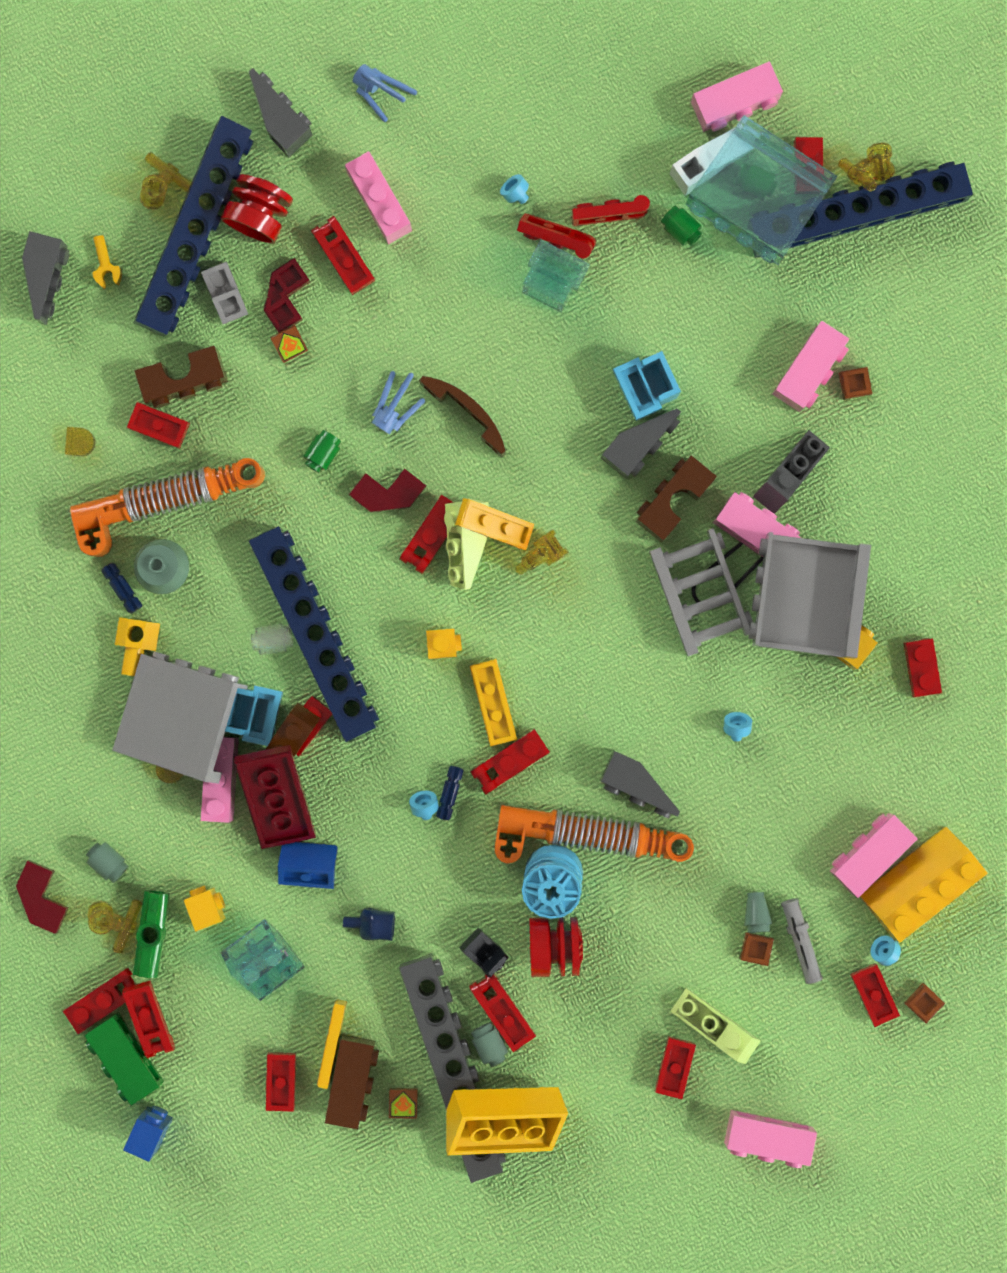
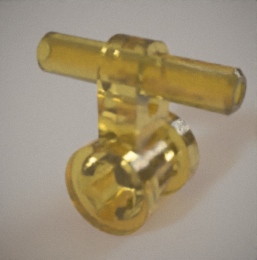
M888 143L871 145L867 149V158L855 165L846 158H842L838 163L839 168L847 173V177L856 185L861 184L870 192L874 191L877 187V183L874 180H887L895 173L894 164L890 160L892 147Z
M152 152L146 155L145 161L158 170L160 174L149 175L143 180L140 192V201L143 206L152 210L160 208L164 204L167 187L171 182H174L188 193L192 182L181 175L177 167L171 163H165Z
M554 529L533 543L536 548L524 555L522 561L515 567L518 574L523 575L528 570H534L544 562L551 566L569 553L567 548L563 549L556 539Z
M137 899L132 900L125 917L114 914L111 905L107 902L98 901L93 903L88 909V925L90 930L100 935L106 934L111 930L119 932L112 949L116 953H122L129 936L133 935L136 929L137 922L135 921L142 907V902ZM101 915L106 916V918L102 917L100 921L96 920V918H100Z

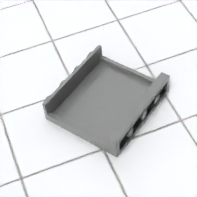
M769 532L766 535V539L761 538L759 555L764 556L762 567H757L755 581L760 583L759 595L754 594L752 611H757L755 623H750L748 636L749 639H753L752 646L849 659L857 658L871 545H850L773 535V532Z
M155 651L152 656L141 654L112 751L204 782L219 784L222 773L214 770V766L237 689L247 690L248 686L237 683L239 677L222 673L221 677L215 676L216 670L199 665L198 670L192 669L193 663L177 658L175 663L170 662L169 655Z

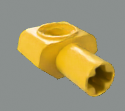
M119 617L115 645L125 646L121 674L135 676L141 654H144L145 650L156 651L160 628L159 623ZM136 627H140L143 630V638L138 642H135L131 637L132 630Z

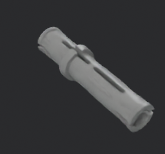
M799 899L786 900L781 903L788 923L786 929L788 934L792 936L805 977V983L819 982L823 979V976L821 975L807 931L809 924L807 921H804Z

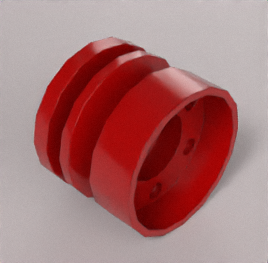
M240 174L236 181L240 187L233 188L232 193L242 202L229 201L221 220L229 227L248 237L274 244L282 225L273 216L286 217L288 212L284 207H290L293 198L277 185L265 179Z
M577 916L570 917V929L565 930L563 917L558 918L556 930L550 929L548 918H529L531 978L550 977L552 964H558L561 977H565V964H571L572 976H579L583 960V939Z

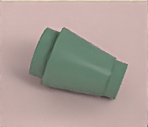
M764 892L747 893L748 899L744 926H747L748 933L770 932L772 921L766 899L764 898Z

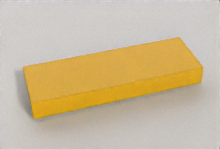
M463 498L455 523L459 527L521 550L527 549L534 527L533 523L467 498Z
M494 659L471 665L470 670L490 747L517 740L497 660Z
M338 999L333 1006L317 1082L318 1087L328 1089L331 1081L347 1001Z

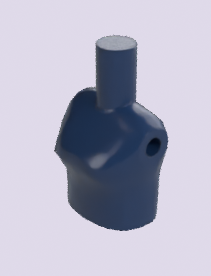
M364 908L360 918L344 916L343 927L359 929L360 937L363 940L393 941L395 912Z

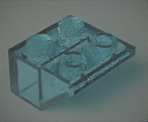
M266 919L221 952L231 976L260 1001L305 968L280 932Z

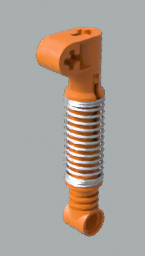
M243 458L236 463H232V467L229 464L225 465V469L223 466L218 467V471L216 468L202 467L198 471L194 469L192 473L187 471L186 475L182 472L180 476L175 474L174 478L169 476L168 480L164 477L162 481L157 479L156 483L152 480L150 484L145 482L144 486L139 484L138 487L135 485L132 488L125 487L119 490L118 494L73 505L70 507V513L78 545L81 551L87 555L103 557L110 552L112 547L108 525L125 520L129 523L141 520L142 516L147 519L148 514L150 517H153L154 513L159 516L160 511L165 514L166 509L171 513L172 508L175 511L178 510V506L181 509L184 508V505L189 508L190 503L193 506L196 505V502L201 505V495L204 502L207 503L217 500L220 495H223V491L226 494L230 493V489L232 492L237 491L236 487L239 490L256 488L263 483L265 471L254 459ZM253 466L256 470L254 478L244 480L243 471L245 468ZM100 527L101 531L94 532L93 536L85 535L84 533L86 530ZM94 537L100 539V542L96 544V548L91 546V543L95 540Z
M501 805L495 854L501 862H516L521 857L524 838L530 837L546 840L548 844L560 846L561 843H564L565 847L570 844L571 848L576 845L577 849L582 846L583 850L589 847L591 851L594 847L597 852L600 848L602 853L607 850L608 854L613 850L614 855L619 851L621 856L626 848V856H630V858L646 856L648 852L651 857H653V854H656L657 858L663 855L664 859L683 862L692 856L694 844L682 832L667 831L664 834V830H660L657 833V829H653L650 832V828H647L644 823L635 822L633 827L630 828L631 822L629 821L627 830H625L626 824H624V820H622V823H618V819L612 822V818H610L608 822L605 817L602 821L599 816L597 819H594L593 815L589 819L587 814L583 818L581 813L577 817L574 812L570 816L568 811L564 815L562 810L545 812ZM500 833L522 836L521 841L513 840L512 846L517 848V851H512L511 855H505L506 852L504 849H501V846H505L508 839L501 838ZM677 839H682L686 842V850L681 854H675L671 850L672 843Z

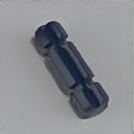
M109 563L104 566L101 572L106 579L110 580L109 584L120 601H124L123 605L128 613L132 614L138 611L142 604L137 597L133 596L135 593L124 576L119 574L120 570L116 564Z
M450 766L448 769V781L445 780L440 799L441 806H439L436 817L439 819H451L453 812L451 808L455 804L460 786L458 782L462 779L463 769L460 767Z

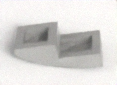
M227 261L201 271L222 324L248 315Z

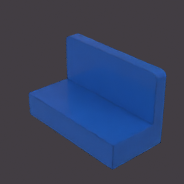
M302 842L282 845L278 863V884L334 889L338 847L336 845Z

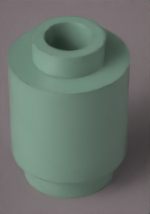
M97 842L86 854L89 857L86 863L106 881L109 879L113 883L116 882L129 867L125 863V859L106 842L102 845Z
M491 1022L471 1032L473 1036L472 1042L483 1064L489 1063L493 1067L506 1060L504 1055L508 1053V1050L497 1028H493Z

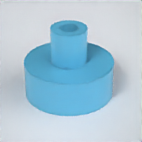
M514 175L503 184L500 194L508 203L518 201L520 204H524L529 198L526 194L529 184L522 175Z
M741 712L727 714L724 718V732L731 736L733 741H741L742 737H746L751 733V717Z
M419 791L412 795L409 800L412 814L421 817L423 820L431 819L432 815L439 808L437 796L432 791Z
M885 935L873 942L871 956L875 961L883 966H889L898 961L901 948L897 941Z

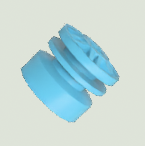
M547 845L535 850L527 859L522 895L525 904L532 912L540 917L554 919L562 918L576 908L580 901L583 880L582 864L577 855L566 847Z

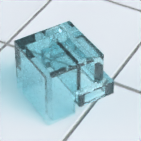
M540 239L528 263V267L531 269L523 282L522 293L562 313L573 290L578 291L590 268V264Z

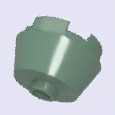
M157 539L148 542L139 550L134 561V573L139 584L147 591L154 594H168L179 589L186 581L189 573V560L183 548L177 543L167 539Z

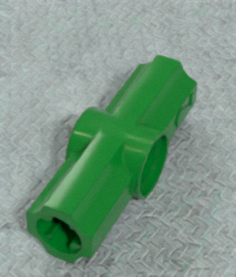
M156 890L144 891L140 926L136 933L137 948L133 975L143 978L158 977L162 945L166 936L165 923L170 893ZM147 927H152L157 931L158 937L156 941H151L146 937L145 930Z

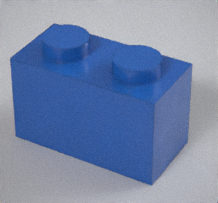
M148 1106L137 1118L123 1151L150 1162L159 1150L173 1117L167 1115L168 1112L161 1107L153 1106L151 1108Z

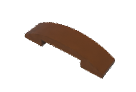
M426 376L420 378V385L440 403L449 395L486 429L481 435V440L501 458L505 455L504 443L497 427L490 416L474 399L459 388L442 380Z

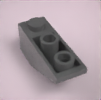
M252 68L249 74L268 135L289 158L313 136L309 127L312 123L301 111L297 114L290 107L293 104L283 92L278 94L272 88L274 84L264 72L258 74Z
M29 231L22 260L34 319L46 325L48 318L51 319L54 314L55 303L53 299L55 292H59L62 285L60 273L62 266H65L68 262L69 249H67L68 246L61 239Z
M676 408L621 432L602 454L601 459L625 479L630 474L635 477L645 465L642 459L649 452L653 456L663 444L659 440L665 432L671 434L681 422L677 419L681 411Z
M808 430L753 497L775 514L789 500L830 447Z
M613 750L600 779L601 782L605 783L603 789L619 795L620 791L631 795L629 801L642 807L645 806V803H649L656 807L655 813L668 819L671 814L678 817L680 811L640 762Z

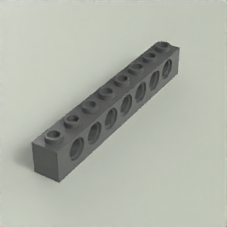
M431 953L402 963L399 969L447 1109L454 1090H457L459 1087L475 1090L477 1089L476 1083L480 1082L475 1065L470 1066L467 1056L471 1055L466 1038L461 1040L458 1029L462 1028L458 1013H452L449 1005L450 1002H453L449 986L443 987L440 976L444 975L440 959L434 960ZM431 980L435 984L434 991L430 993L423 992L420 988L421 981ZM438 1006L444 1011V1016L440 1019H433L428 1013L429 1009ZM442 1033H447L452 1036L453 1042L448 1046H443L438 1042L437 1037ZM451 1060H457L461 1063L462 1068L458 1072H450L446 1064ZM504 1153L462 1155L471 1183L502 1173V1163L506 1162Z

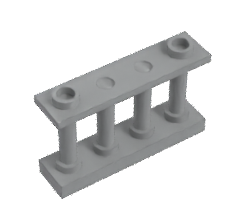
M714 528L707 531L709 539L670 554H668V551L662 553L661 547L649 552L687 656L699 653L697 647L701 646V642L742 628L744 636L749 635L750 623L753 622L749 611H743L721 550L726 548L720 532L715 534ZM714 550L718 566L679 580L677 578L672 579L669 568L673 567L672 564ZM723 576L728 592L689 606L687 604L681 605L678 595L682 593V590ZM730 602L733 603L738 618L699 632L690 630L688 621L692 619L691 616Z

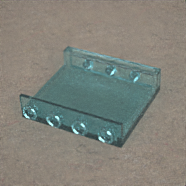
M744 115L690 193L686 205L696 216H704L713 222L716 229L721 232L730 233L736 237L739 244L747 248L751 247L759 252L762 259L769 263L774 262L779 266L838 176Z

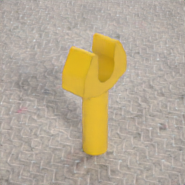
M95 236L93 239L100 265L96 271L92 272L93 278L105 289L104 276L107 273H112L115 284L119 286L122 279V270L119 266H114L110 263L104 236Z

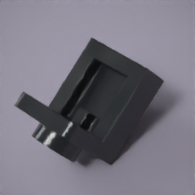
M479 927L459 947L488 977L498 972L508 959L501 946Z

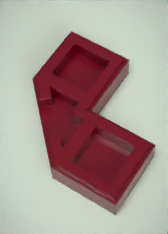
M292 258L271 272L264 312L278 333L303 320L288 298L310 283L309 278L295 258Z
M406 469L401 472L388 490L365 473L349 496L371 513L406 509L413 505L427 486Z
M27 860L16 888L29 922L57 934L69 907L44 897L55 871L34 861Z

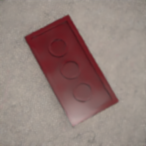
M287 745L234 756V764L261 849L316 838L315 828L291 746Z

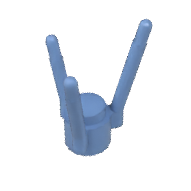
M363 64L353 77V83L359 86L356 92L364 97L382 121L386 122L388 118L368 92L374 93L380 88L399 101H406L405 97L384 84L382 80L412 95H416L417 91L381 73L376 68L371 69L366 64Z
M391 371L378 406L372 414L374 419L371 423L388 434L393 429L398 432L402 424L425 403V399L421 398L397 420L399 414L394 409L414 376L413 373L408 374L388 407L385 405L395 377V372Z

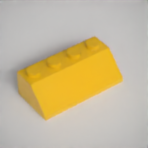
M944 827L876 880L860 898L889 935L900 943L988 873L972 852L947 827Z
M559 1087L454 1090L446 1109L447 1155L552 1151L568 1115Z

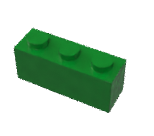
M119 1012L84 1035L87 1039L85 1041L87 1048L93 1055L97 1054L102 1062L101 1068L108 1078H113L118 1086L116 1088L118 1095L124 1102L128 1101L130 1106L159 1088L164 1082L150 1059L146 1058L142 1047Z

